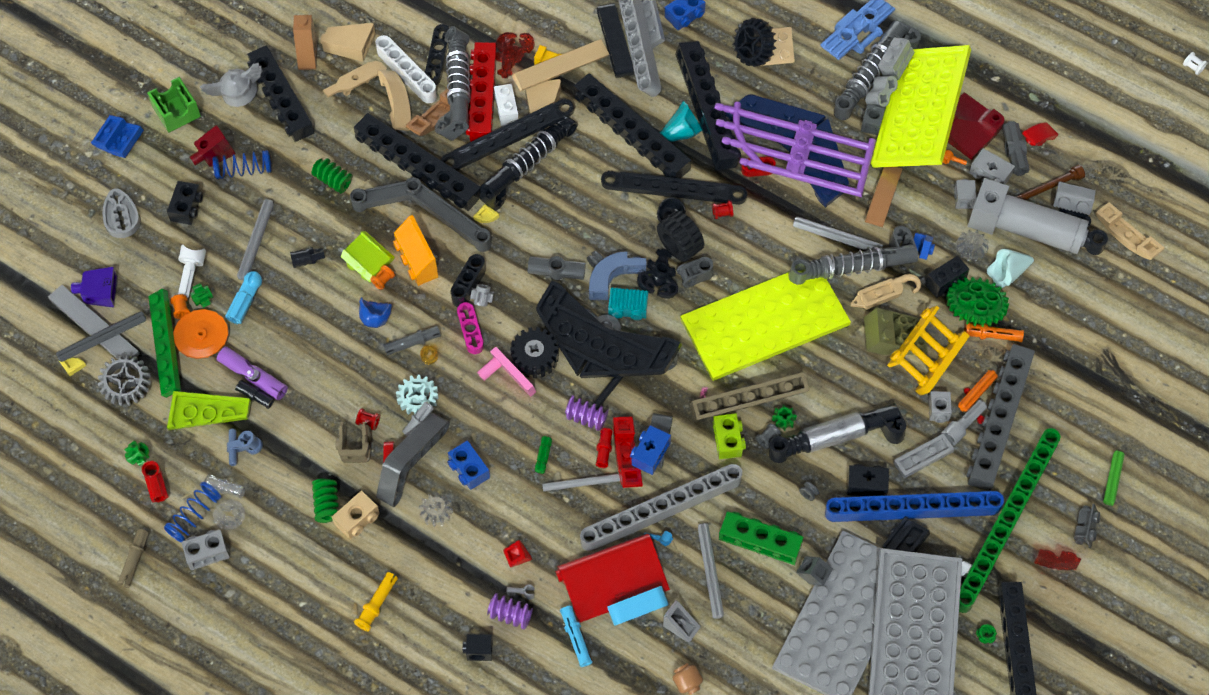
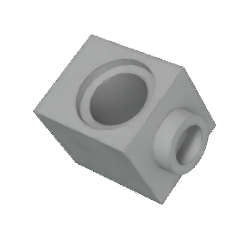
M956 180L954 187L955 209H973L977 199L975 180Z
M931 391L928 399L929 421L937 423L949 421L952 413L951 393ZM936 406H941L944 410H939Z

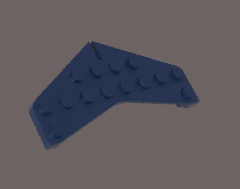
M752 94L738 101L741 103V109L795 124H798L799 120L811 121L813 124H817V130L833 134L829 119L825 120V115ZM725 112L726 117L733 122V114ZM740 116V124L791 139L795 138L796 131ZM814 136L813 145L839 151L836 142ZM779 143L785 149L791 152L792 146ZM812 151L809 152V160L844 169L841 159ZM805 167V175L845 186L849 185L847 177ZM810 184L815 191L818 201L825 208L843 194V192Z

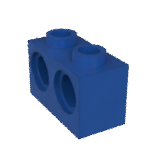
M674 0L665 6V18L677 30H680L683 27H687L696 18L703 16L706 2L704 0Z
M468 440L448 452L449 460L447 463L452 471L456 470L458 472V478L463 486L467 485L472 490L490 478L489 469ZM460 457H466L464 461L457 460ZM470 472H477L474 476L468 475Z

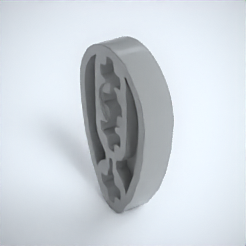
M112 189L108 193L103 206V222L107 232L116 238H126L133 235L140 226V217L135 204L120 189ZM115 196H118V204L115 200ZM119 211H122V216L124 218V224L126 226V230L122 231V226L118 215Z

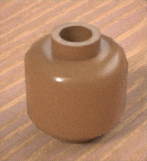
M686 663L674 670L675 674L672 679L680 693L688 692L689 695H692L700 690L699 685L702 684L703 678L695 665Z

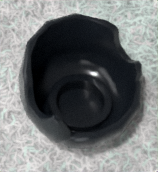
M673 197L664 199L657 209L658 221H663L675 211H681L686 214L684 204L679 199Z

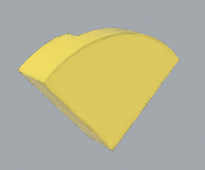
M485 204L473 216V220L480 223H490L499 218V213Z
M69 358L60 362L69 376L86 366L80 358Z

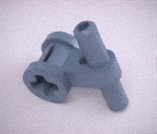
M230 429L229 442L227 443L229 465H237L238 452L247 451L251 455L259 453L263 447L262 441L255 437L251 431L242 432L237 440L236 430Z

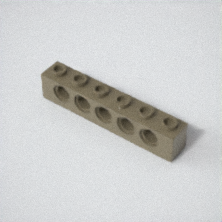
M805 372L694 400L689 405L695 422L803 394L809 391Z

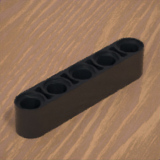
M615 3L597 6L598 19L615 77L621 78L634 75L632 60Z

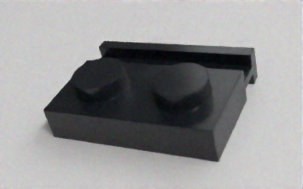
M905 516L882 545V548L916 553L930 535V531L918 523L908 520Z

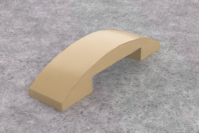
M378 70L377 73L381 86L386 87L392 108L389 116L393 130L410 131L406 128V124L411 121L410 104L402 79L395 71Z
M1110 202L1096 212V216L1104 227L1120 243L1137 255L1152 260L1164 250L1165 247L1151 236L1146 238L1122 218L1123 213Z

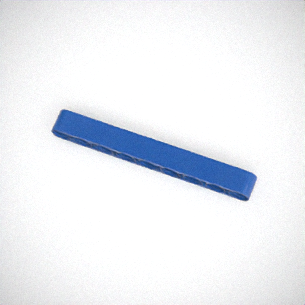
M997 491L831 498L826 504L825 517L831 522L897 520L903 519L905 516L908 519L992 516L1000 512L1004 503V497ZM989 501H994L998 505L994 506ZM969 502H975L978 506H972ZM949 503H955L958 507H952ZM914 504L918 507V509H913L910 507V505ZM930 504H936L938 508H933ZM895 505L899 509L893 510L890 508V506ZM870 506H876L879 510L874 511ZM850 507H856L859 511H852ZM830 508H837L839 511L832 512Z

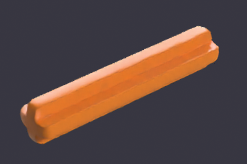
M988 370L958 404L960 411L967 412L998 378L994 370Z

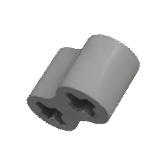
M894 76L876 77L872 90L866 94V104L878 105L880 107L887 106L890 101V95L897 89V79Z

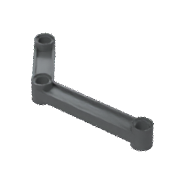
M412 177L404 182L364 190L357 188L350 193L352 208L357 212H363L371 207L406 200L414 201L474 245L478 251L486 252L491 248V235L487 229L481 228L424 186L417 178Z

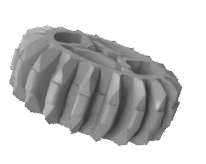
M127 354L125 359H123L121 355H118V360L111 357L112 363L105 362L104 364L107 368H100V372L104 375H98V379L101 381L98 383L99 388H102L100 390L101 394L105 395L106 400L111 399L112 404H116L118 401L120 406H123L124 401H126L128 406L131 405V400L138 403L137 397L139 396L143 399L145 396L142 392H148L149 389L146 386L151 385V381L148 380L151 377V374L147 372L149 370L148 367L143 366L144 362L142 360L138 361L136 356L130 359V355ZM121 368V371L119 373L113 374L116 370ZM129 368L137 370L140 378L130 375ZM127 377L128 381L122 384L121 380ZM109 382L119 385L120 392L116 393L111 390ZM136 387L132 391L128 392L129 388Z

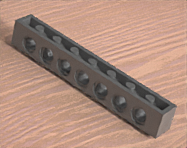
M1015 344L1012 345L1011 350H1006L1003 361H1006L1005 367L1001 366L998 377H1001L1000 383L996 382L993 390L996 397L995 399L991 398L988 410H991L990 416H985L982 426L986 428L984 432L980 431L977 443H980L979 449L975 448L972 460H975L974 466H969L966 475L970 477L968 485L986 491L992 490L1034 357V350ZM1001 398H1006L1009 401L1005 402ZM996 415H1002L1004 418H999ZM991 431H996L999 435H994ZM985 448H991L993 452H989ZM980 465H986L988 469H984Z

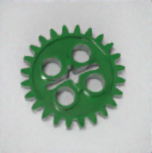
M965 277L964 281L958 280L957 284H952L946 300H948L947 306H950L949 311H954L953 316H960L959 321L965 319L966 324L973 322V325L976 327L977 323H980L984 327L985 323L991 326L992 322L998 324L999 320H1003L1008 311L1009 298L1005 297L1006 292H1001L1002 287L996 288V283L989 284L988 279L983 282L981 277L978 280L972 277L969 281Z

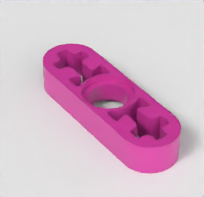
M467 302L461 303L457 308V314L466 348L471 354H479L482 352L484 344L474 307ZM466 309H467L468 314H469V319H466L465 313L463 312V310H466ZM467 325H474L476 329L473 332H467L465 327ZM475 337L477 347L472 345L471 338Z

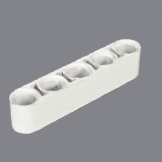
M385 35L379 36L375 41L378 56L400 76L402 81L423 102H435L437 99L435 83L390 37Z

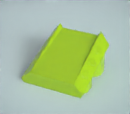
M361 231V234L343 250L341 258L346 261L347 267L350 270H356L361 275V278L372 283L370 278L381 270L382 265L388 266L395 259L389 251L366 231Z

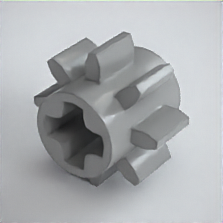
M477 284L476 288H472L470 299H474L475 305L485 307L488 305V302L492 303L494 292L490 291L491 287L488 285Z

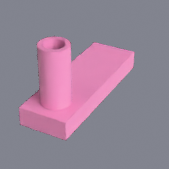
M497 347L490 351L493 359L477 372L485 381L502 367L530 397L536 393L534 386Z

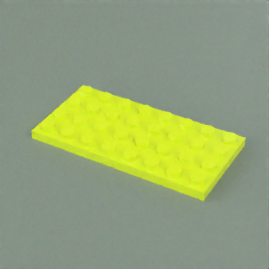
M969 45L913 49L915 53L902 76L897 80V89L890 95L889 104L886 106L871 159L873 168L942 165L971 53Z
M788 272L681 315L680 320L711 379L715 381L849 326L851 321L827 279L819 277L806 280L801 285H796L789 280Z

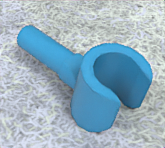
M664 531L661 536L648 533L651 539L659 541L663 546H668L673 540L672 534L668 531Z

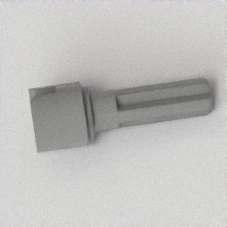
M978 400L958 421H951L941 432V435L944 433L951 445L955 446L966 435V429L987 409L986 403Z

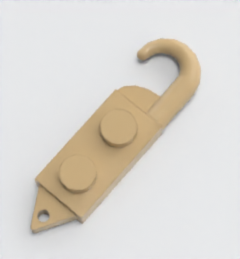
M905 274L894 279H888L858 291L850 306L867 310L896 299L902 295V283L908 281L916 283V288L912 291L916 293L921 289V281L913 274Z

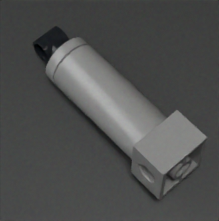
M984 178L968 223L969 228L993 235L996 227L1068 252L1070 251L1074 254H1078L1080 247H1085L1092 255H1099L1103 252L1108 236L1102 230L1089 231L1087 229L1089 221L1008 195L1009 186L1002 184L1000 179L995 178L992 181Z

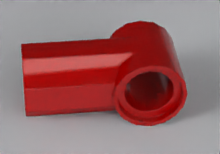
M147 461L142 466V473L152 503L165 501L169 496L163 479V473L158 463ZM151 470H157L155 474L148 475Z

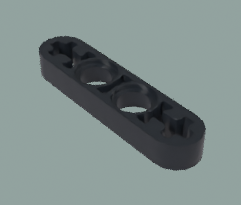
M439 24L434 28L425 74L429 78L432 77L433 71H435L434 78H430L435 85H438L441 81L448 50L445 34L449 27L445 24ZM444 31L442 39H440V34ZM436 45L444 46L442 50L434 49ZM434 59L441 61L437 65L431 63Z

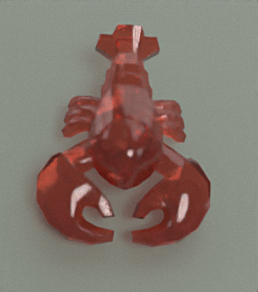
M505 32L497 38L496 47L500 52H497L496 60L502 62V69L497 70V74L502 78L511 76V69L516 63H520L524 53H530L534 49L535 42L529 33L519 35L520 38H524V40L519 39L521 48L517 45H512L515 42L514 38H517L515 33Z

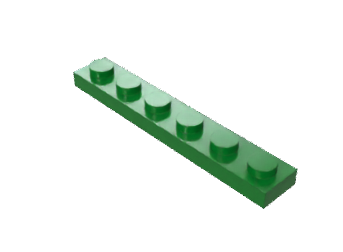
M162 288L148 297L161 396L167 398L173 395V391H180L181 388L168 291Z

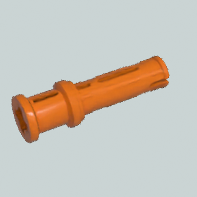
M965 322L964 331L969 336L979 337L980 340L994 338L1018 342L1023 341L1024 330L990 327L986 323L984 327L980 324H977L975 327L973 323L966 324Z

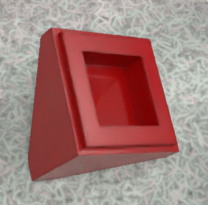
M520 540L503 549L511 568L532 560L531 555Z

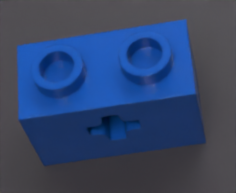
M650 425L647 431L644 430L639 438L640 443L638 447L635 446L632 449L630 457L632 458V466L653 475L671 444V435Z

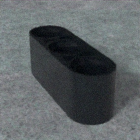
M473 254L469 257L451 287V299L456 307L461 303L469 302L472 288L477 287V284L480 283L486 272L485 260L480 254Z

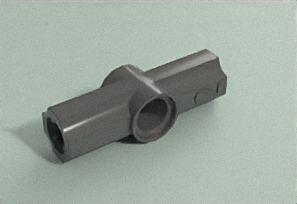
M1009 121L1003 124L1002 127L1005 137V154L1009 157L1010 163L1015 166L1013 174L1023 176L1029 173L1030 170L1026 156L1027 144L1024 139L1022 140L1019 123Z
M554 256L551 259L530 257L527 271L528 274L550 276L554 280L562 278L584 280L586 263L565 261L559 256Z

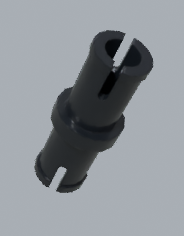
M240 380L236 385L235 390L249 397L252 402L256 401L267 409H270L273 405L275 398L261 392L260 388H254L243 380Z

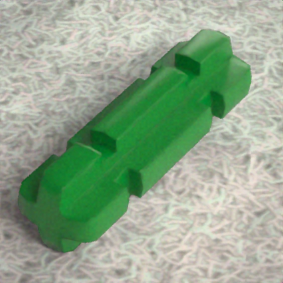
M543 436L541 438V446L539 447L535 465L536 473L544 474L546 471V464L552 444L551 437Z

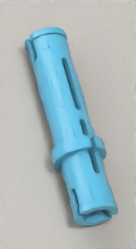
M572 606L563 607L560 609V613L566 625L564 629L570 636L580 667H586L592 664V660L580 631V622H577Z

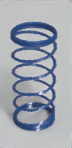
M263 150L262 173L264 172L265 159L266 170L269 174L271 173L270 155L268 150ZM254 151L252 174L249 170L245 153H243L242 175L239 171L235 154H233L232 176L229 172L225 155H223L222 177L220 176L218 158L216 156L213 157V169L216 179L224 178L225 166L231 178H233L235 173V165L241 177L244 175L245 164L250 175L254 174L255 163L259 173H262Z
M206 482L200 483L203 491L194 490V496L197 500L193 498L187 499V504L190 508L180 507V512L183 516L173 515L176 525L166 523L164 526L165 531L179 542L185 541V537L172 526L182 530L187 536H190V534L177 523L174 518L175 516L186 520L193 527L197 528L184 515L182 508L188 509L202 520L204 519L191 507L189 500H193L201 504L206 510L211 511L198 499L196 492L205 494L215 503H218L216 500L221 499L220 493Z

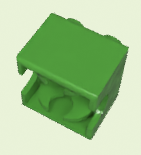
M180 77L171 80L172 85L166 92L159 93L156 88L147 92L152 108L168 133L201 117L196 101Z

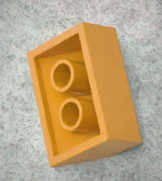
M411 215L394 232L395 240L393 245L396 251L400 250L402 254L400 255L401 261L404 266H408L409 270L407 271L412 281L415 280L419 286L438 278L436 259L414 216Z

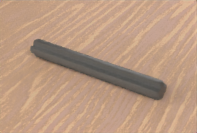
M140 311L56 352V356L60 362H63L145 322L146 317Z

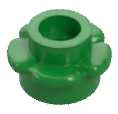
M984 624L981 628L977 629L976 635L981 643L987 644L993 643L996 640L997 632L992 625Z

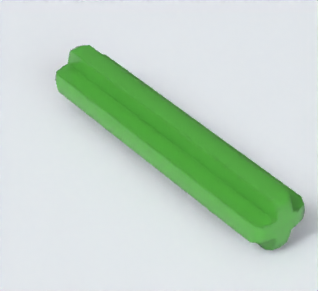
M1114 451L1103 500L1105 505L1113 506L1115 503L1125 455L1121 451Z

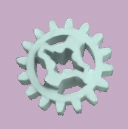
M411 375L410 381L404 379V385H398L399 391H396L397 403L402 411L406 409L408 415L411 412H414L415 415L424 402H428L432 406L437 405L436 400L439 399L437 386H434L433 380L428 382L427 376L421 379L420 375H418L417 379H414Z

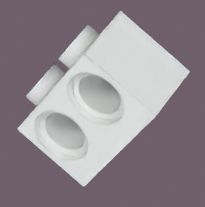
M512 84L494 86L500 125L503 127L518 120Z

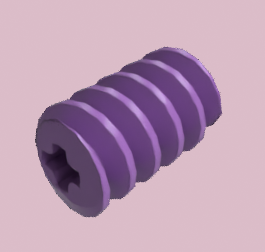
M572 395L565 410L566 418L571 420L574 417V422L576 423L581 420V425L585 426L588 423L589 428L595 426L597 431L601 430L606 422L609 409L603 413V406L596 410L595 403L591 407H589V401L582 405V399L579 398L577 402H574V396Z
M495 593L490 601L487 615L490 614L491 619H495L498 616V621L500 622L505 619L506 624H510L513 621L514 627H518L521 623V629L525 630L531 619L533 608L528 610L527 603L521 608V601L513 605V598L506 603L504 595L498 600V593Z

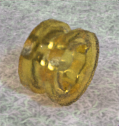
M427 345L421 349L420 356L422 362L431 365L437 361L438 354L434 346ZM429 352H432V355H430V357L427 358L426 355H428Z

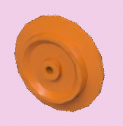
M206 309L194 310L184 315L177 322L173 331L175 345L178 351L187 357L195 359L208 358L218 353L225 345L228 338V325L224 318L215 311Z

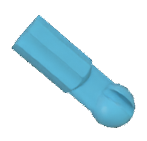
M251 271L244 276V282L225 316L231 323L237 325L242 323L257 289L262 285V277L258 272Z

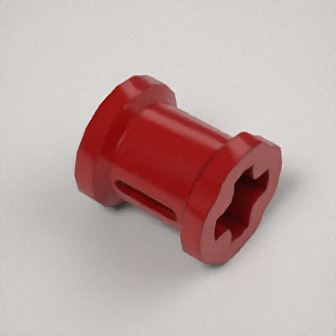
M731 200L723 204H712L714 219L734 216Z
M361 408L355 423L356 425H363V422H367L371 430L375 431L380 421V414H372Z

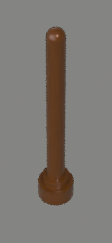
M1078 164L1072 167L1069 173L1016 197L1027 200L1058 186L1059 182L1079 181L1085 178V171Z

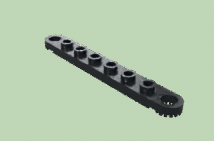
M561 99L463 145L453 152L445 154V156L443 155L441 161L446 163L449 159L454 160L452 168L457 171L570 117L574 113V105L569 99ZM563 105L570 106L569 110L562 112L560 108Z
M612 170L603 173L601 176V184L607 190L727 203V201L731 200L732 204L736 205L743 204L747 200L746 188L740 185L734 186L725 183L629 172H613ZM609 177L615 179L611 184L606 182V179ZM740 192L743 196L738 199L733 194Z

